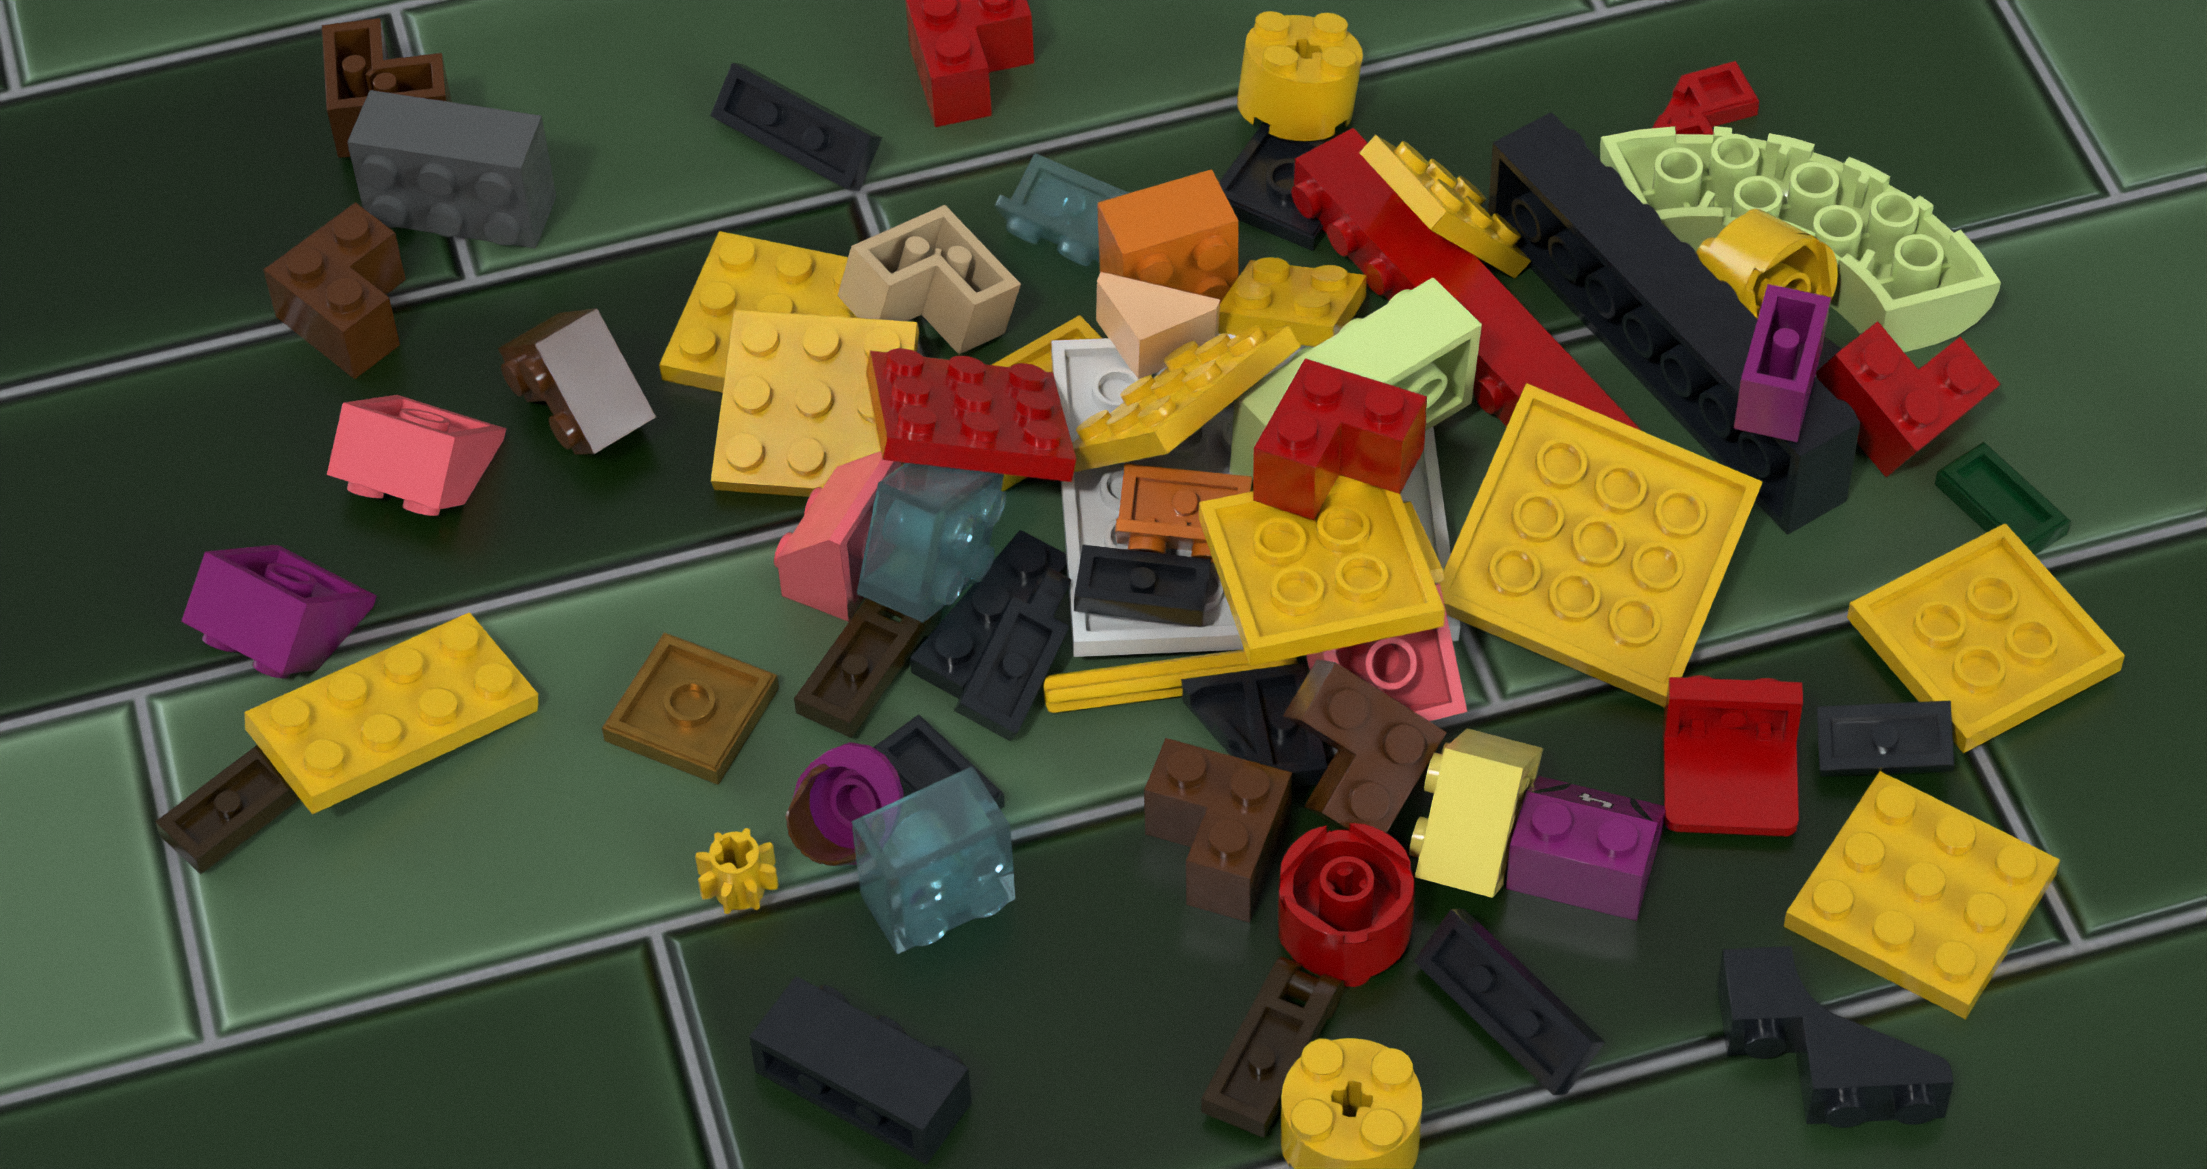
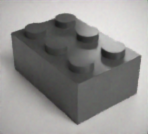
M369 91L347 142L362 207L389 228L398 227L437 233L446 237L457 236L494 242L499 245H516L536 249L556 199L541 115Z

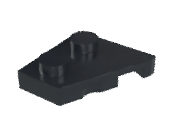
M1305 663L1181 679L1183 703L1230 756L1292 772V788L1317 785L1328 768L1322 740L1283 716L1307 677Z

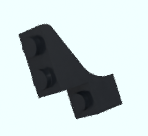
M1791 946L1723 949L1717 989L1727 1056L1749 1055L1757 1059H1768L1779 1056L1782 1053H1796L1806 1124L1828 1123L1833 1127L1848 1128L1868 1121L1897 1120L1903 1124L1916 1125L1926 1123L1933 1118H1945L1954 1081L1951 1067L1944 1058L1840 1017L1823 1008L1810 996L1797 974Z

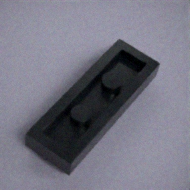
M739 63L731 64L710 114L716 120L845 189L860 191L883 138L760 72Z
M1019 530L910 657L911 673L959 699L1006 603L1013 595L1027 602L1037 580L1043 578L1049 567L1068 577L1066 554Z
M1451 909L1414 960L1428 976L1553 1096L1566 1095L1605 1043L1601 1037L1465 909Z

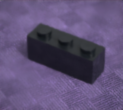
M795 976L749 1036L756 1073L925 1165L928 1164L972 1103L969 1068L952 1051L941 1046L930 1048L908 1036L905 1030L892 1019L882 1015L872 1017L850 1005L849 1001L834 988L826 985L816 987Z

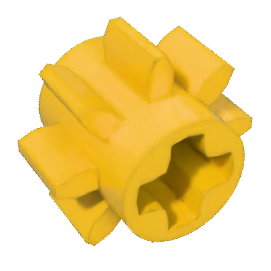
M745 828L742 832H728L723 835L719 832L715 833V840L710 846L709 853L697 852L695 855L698 874L701 875L698 878L702 899H711L716 896L723 905L724 913L729 914L732 910H744L751 907L755 910L760 909L759 901L762 899L765 889L776 890L779 886L777 870L773 866L776 863L773 844L768 842L758 846L756 840L751 837L750 829Z

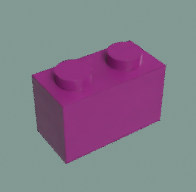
M1767 284L1741 377L1734 429L1798 442L1823 348L1831 297Z

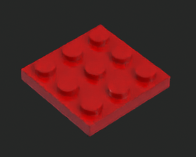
M896 348L888 352L870 350L866 375L883 460L1072 482L1077 459L1052 372H1045L1042 368L1027 363H1017L1011 367L987 365L969 356H954L950 360L929 358L904 348Z

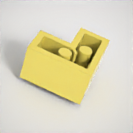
M1467 728L1451 743L1446 742L1441 754L1436 752L1433 754L1424 785V791L1434 794L1428 818L1421 816L1418 818L1409 850V855L1419 857L1415 873L1416 878L1491 898L1496 895L1504 885L1508 868L1510 843L1526 791L1536 780L1543 748Z

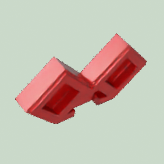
M1736 61L1684 74L1675 86L1672 98L1662 115L1658 116L1652 128L1675 126L1676 134L1713 135L1714 130L1712 127L1758 115L1759 99Z

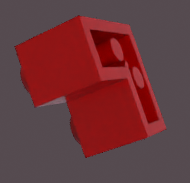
M905 0L909 47L934 126L940 127L992 116L989 73L1034 64L1032 14L1027 0Z
M1878 321L1836 353L1816 372L1817 379L1837 399L1846 401L1854 410L1858 420L1861 422L1857 444L1885 477L1889 476L2001 385L1961 336L1918 369Z
M1305 358L1254 446L1253 501L1314 520L1339 475L1400 494L1424 451L1427 396Z

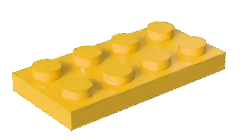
M469 612L245 711V730L313 815L538 711V693Z

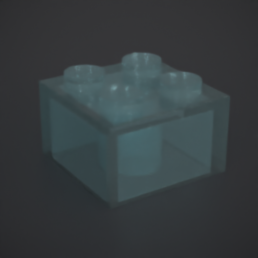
M905 463L878 482L857 594L918 621L925 622L945 605H952L959 594L975 581L981 582L990 570L994 560L995 550L989 545L993 526L1001 517L1006 503V493L1001 491L1004 474Z
M973 766L852 821L861 897L896 954L916 945L926 946L939 940L948 930L974 918L992 916L1000 911L1006 903L1016 899L1010 824Z

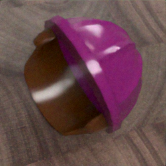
M853 742L832 748L811 762L797 780L793 800L785 816L788 835L795 847L804 856L809 857L811 861L828 866L863 865L882 854L894 837L902 815L904 791L897 770L888 758L870 745Z

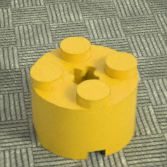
M1274 11L1260 13L1255 18V25L1247 34L1237 95V106L1241 115L1252 125L1254 124V117L1270 124L1269 134L1294 141L1326 139L1335 134V128L1339 124L1344 122L1346 127L1353 117L1363 59V52L1359 42L1347 31V21L1334 13H1321L1315 17L1283 15Z
M1751 209L1746 214L1736 218L1716 238L1711 237L1703 241L1696 251L1703 265L1719 281H1726L1734 289L1739 301L1757 319L1767 284L1828 296L1831 299L1836 289L1838 267L1833 250L1815 236L1760 209Z
M1317 1039L1310 1042L1303 1049L1301 1057L1290 1068L1282 1088L1281 1149L1288 1166L1291 1164L1294 1169H1413L1420 1145L1422 1091L1409 1056L1401 1050L1388 1048L1382 1044L1365 1039Z

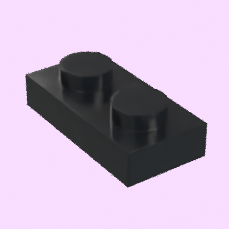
M1083 545L1074 594V611L1203 626L1211 559Z
M1951 701L1817 707L1820 777L1876 775L1879 771L1885 774L1954 771Z

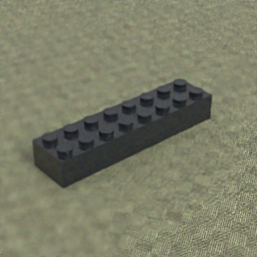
M1552 112L1494 141L1492 145L1488 204L1490 216L1497 213L1518 231L1521 238L1516 245L1531 260L1528 266L1719 464L1762 481L1755 502L1788 535L1846 502L1861 423L1852 407L1846 401L1837 399L1817 379L1815 374L1798 442L1734 429L1741 377L1758 320L1739 301L1734 289L1726 281H1719L1699 260L1695 250L1688 243L1681 242L1661 222L1654 208L1648 204H1643L1624 185L1617 171L1610 166H1605L1587 148L1581 135L1573 129H1568Z

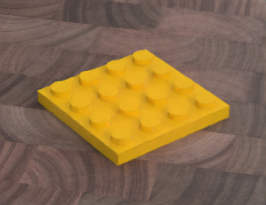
M1526 383L1443 570L1445 581L1438 582L1441 586L1446 614L1665 707L1669 677L1683 676L1758 495L1762 481Z

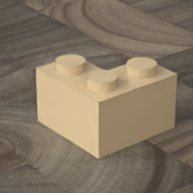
M943 205L852 245L837 296L858 318L909 321L922 315L960 355L1005 334L1021 283L946 205Z

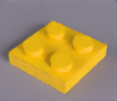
M1273 257L1261 258L1256 261L1250 260L1220 303L1218 334L1227 333L1237 336L1246 329L1259 325L1262 331L1288 325L1300 345L1316 347L1338 334L1353 319L1366 298L1367 275L1347 273L1344 268L1335 265H1323L1316 268L1293 266L1283 259Z

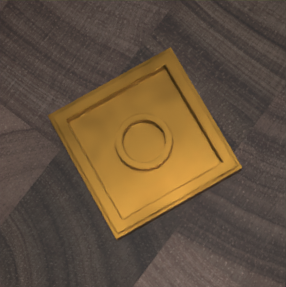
M664 632L603 725L604 741L719 785L778 691V676Z

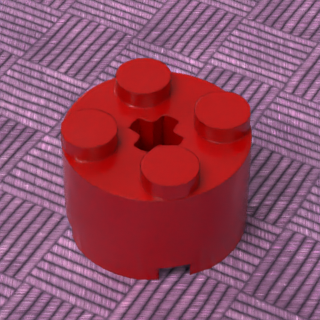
M1349 823V830L1328 832L1326 825L1312 829L1299 837L1284 855L1279 877V939L1291 957L1305 969L1317 975L1327 974L1344 981V986L1346 987L1363 985L1371 976L1393 965L1405 952L1410 942L1413 928L1415 882L1411 870V862L1406 850L1389 834L1366 824Z

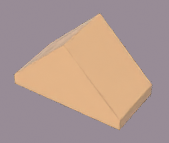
M1100 272L1097 279L1096 321L1138 379L1166 368L1167 366L1163 360L1180 346L1190 341H1196L1198 346H1202L1207 341L1218 336L1220 299Z

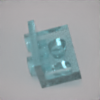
M1034 153L1012 198L1009 199L1000 195L994 206L1008 222L1005 227L1006 230L1013 235L1032 244H1037L1040 237L1058 244L1056 250L1064 257L1078 264L1089 266L1092 259L1099 262L1097 203L1128 194V192Z

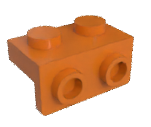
M1125 464L1119 517L1116 519L1115 527L1117 543L1128 544L1127 550L1166 554V548L1192 551L1191 557L1211 559V563H1214L1199 521V502L1251 492L1252 476Z

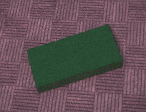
M1982 442L1937 471L1935 485L1986 533L2006 523L2034 555L2068 534L2071 520L1985 442Z

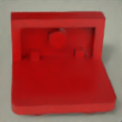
M1703 675L1688 678L1669 677L1663 720L1664 808L1666 810L1664 823L1668 829L1675 832L1790 836L1796 832L1799 821L1797 736L1803 707L1802 682H1782L1772 678L1756 680L1713 679Z

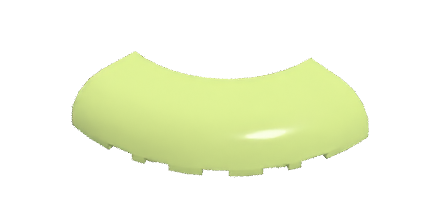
M1674 126L1634 130L1601 137L1600 161L1605 166L1615 169L1624 185L1643 204L1653 207L1659 215L1661 222L1681 242L1688 243L1695 252L1703 241L1711 237L1716 238L1729 223L1754 208L1771 214L1827 244L1835 254L1838 267L1837 285L1833 298L1830 301V307L1853 325L1860 335L1878 321L1903 352L1935 345L1958 336L1976 324L1992 307L1999 292L2000 280L1982 253L1961 229L1954 233L1932 214L1934 207L1932 203L1920 195L1913 199L1906 193L1890 186V176L1854 158L1848 157L1846 162L1842 163L1833 158L1814 153L1815 144L1796 138L1769 133L1767 141L1749 138L1745 135L1732 134V128L1714 126L1713 135L1676 134Z

